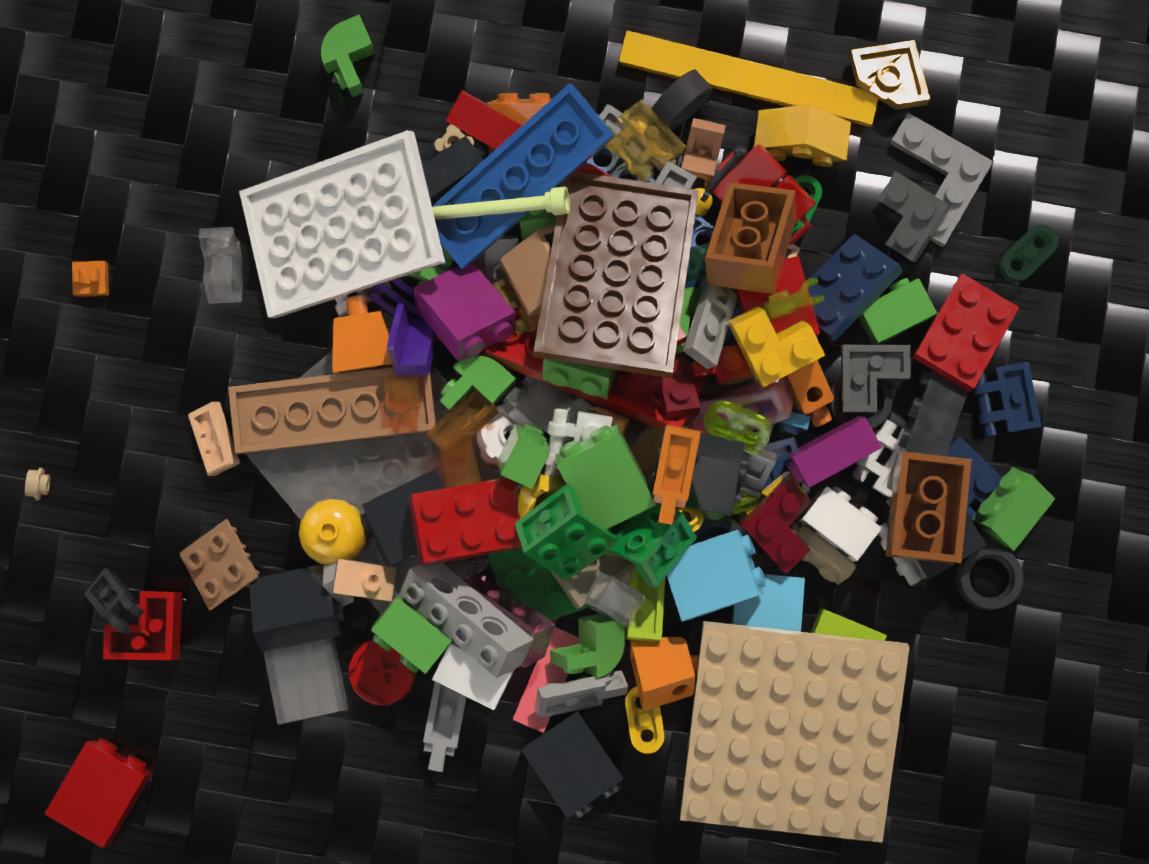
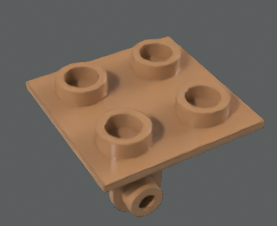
M225 519L179 553L209 611L245 586L249 588V583L260 575L259 571L255 570L253 564L249 561L251 556L249 553H245L246 546L244 544L241 545L236 534L237 530L235 527H231L228 519Z

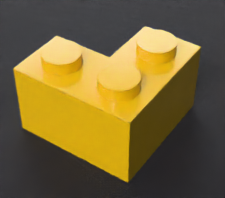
M811 104L759 110L754 147L761 144L776 161H784L786 156H795L798 158H809L813 160V164L816 166L830 167L833 162L846 161L851 122Z
M758 306L727 321L755 380L763 387L825 356L811 325L804 321H800L776 334L765 310Z

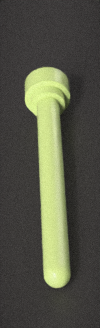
M567 187L551 188L550 192H545L544 196L432 207L435 220L545 209L547 213L553 212L554 215H564L570 212V198Z

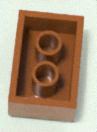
M729 182L705 256L708 285L775 294L796 221V192L794 190Z
M906 451L896 454L885 556L946 564H959L962 562L972 459Z

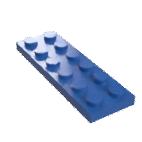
M569 83L432 207L544 196L545 192L551 191V188L559 187L616 135L572 83ZM530 211L435 220L440 243L460 268L466 269Z

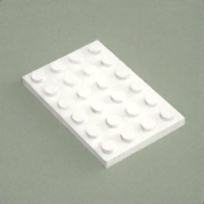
M404 131L239 191L268 318H278L445 263L417 142L412 131Z

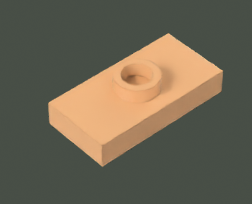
M211 402L188 414L208 476H216L240 464L220 402Z
M338 559L333 593L392 601L397 568Z

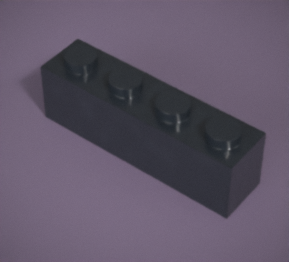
M924 367L917 381V386L921 387L918 398H912L906 415L911 417L908 427L901 429L896 445L900 446L899 453L906 451L946 456L968 391L931 368Z

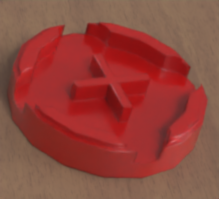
M374 640L364 643L353 654L349 665L350 681L354 691L364 701L374 705H390L401 700L411 690L416 673L400 662L401 654L394 648H391L388 652Z

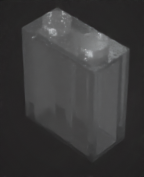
M334 637L264 652L278 724L348 709Z

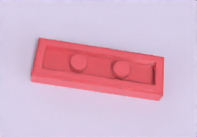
M553 626L551 627L513 720L544 733L550 716L543 718L537 716L534 709L537 690L550 683H564L568 676V673H565L562 668L550 663V650L579 644V637Z

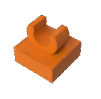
M106 261L72 262L73 295L75 297L109 296L108 263Z

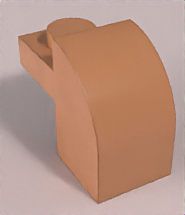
M693 118L682 169L697 177L691 189L706 188L713 180L726 125Z

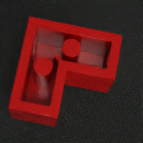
M140 591L139 605L143 608L144 612L139 617V625H129L131 629L127 634H123L112 625H104L103 659L180 660L182 592Z

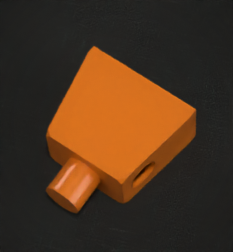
M364 295L346 298L348 316L335 318L333 324V373L341 374L393 367L387 350L390 334L381 311L368 313L366 296Z
M818 360L779 379V381L785 382L784 390L794 409L804 415L808 414L814 427L821 426L832 419L826 404L832 402L834 396Z
M662 637L660 642L630 640V660L642 710H649L694 694L699 654L690 656L684 638Z

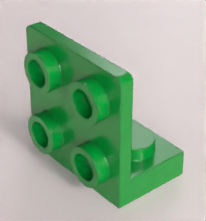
M569 484L564 485L515 522L524 554L564 580H569L618 544L617 537L584 514L576 489Z
M656 503L655 506L606 529L614 534L618 540V544L608 550V552L632 562L644 582L654 588L660 584L697 538L684 514L676 510L672 525L658 522L661 503Z

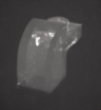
M234 228L200 229L199 241L205 261L203 284L208 303L242 302V253L240 241H236Z
M599 572L584 603L591 606V609L630 628L646 597L620 580Z

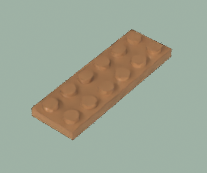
M391 367L228 387L234 447L237 455L437 431L430 372L429 375L396 376L394 368Z

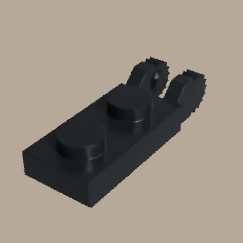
M107 568L101 572L84 594L101 617L123 634H127L131 628L121 617L126 615L127 612L140 617L144 612L143 608L134 601V596L120 579Z

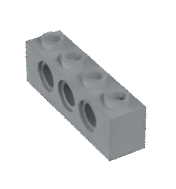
M443 563L422 567L418 565L409 569L399 595L493 676L498 678L523 664L534 640L531 636Z

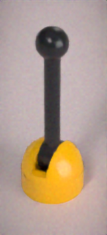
M737 146L733 150L731 159L706 188H694V190H699L696 206L697 215L703 217L708 212L713 200L710 194L711 191L738 159H743L746 156L747 152L743 146Z

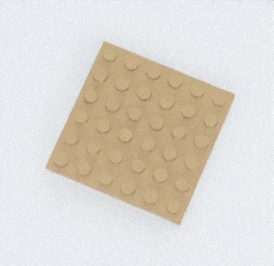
M703 621L680 820L883 842L909 655L908 643Z

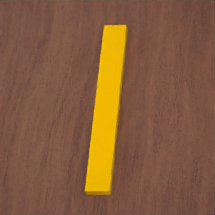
M631 31L626 32L619 59V65L679 79L687 72L696 69L712 88L787 107L811 104L851 123L871 127L878 102V98L860 88Z

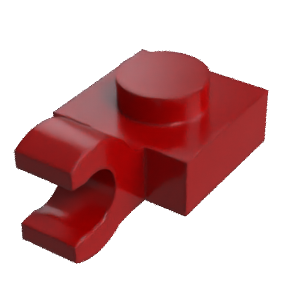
M739 345L722 348L717 366L706 369L698 362L689 366L693 380L714 375L716 385L751 377L749 365Z

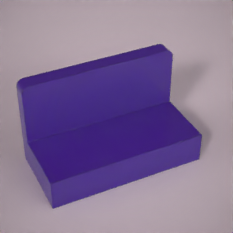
M398 301L387 343V350L396 376L429 375L437 341L436 335L423 318L411 319L406 302Z

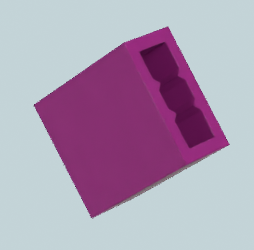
M471 263L466 269H461L460 266H457L414 287L416 311L458 362L469 356L479 354L484 348L496 342L505 341L515 333V311L474 263Z
M856 416L788 453L787 455L791 461L786 466L798 484L803 482L806 486L811 487L876 452L882 446L866 417Z

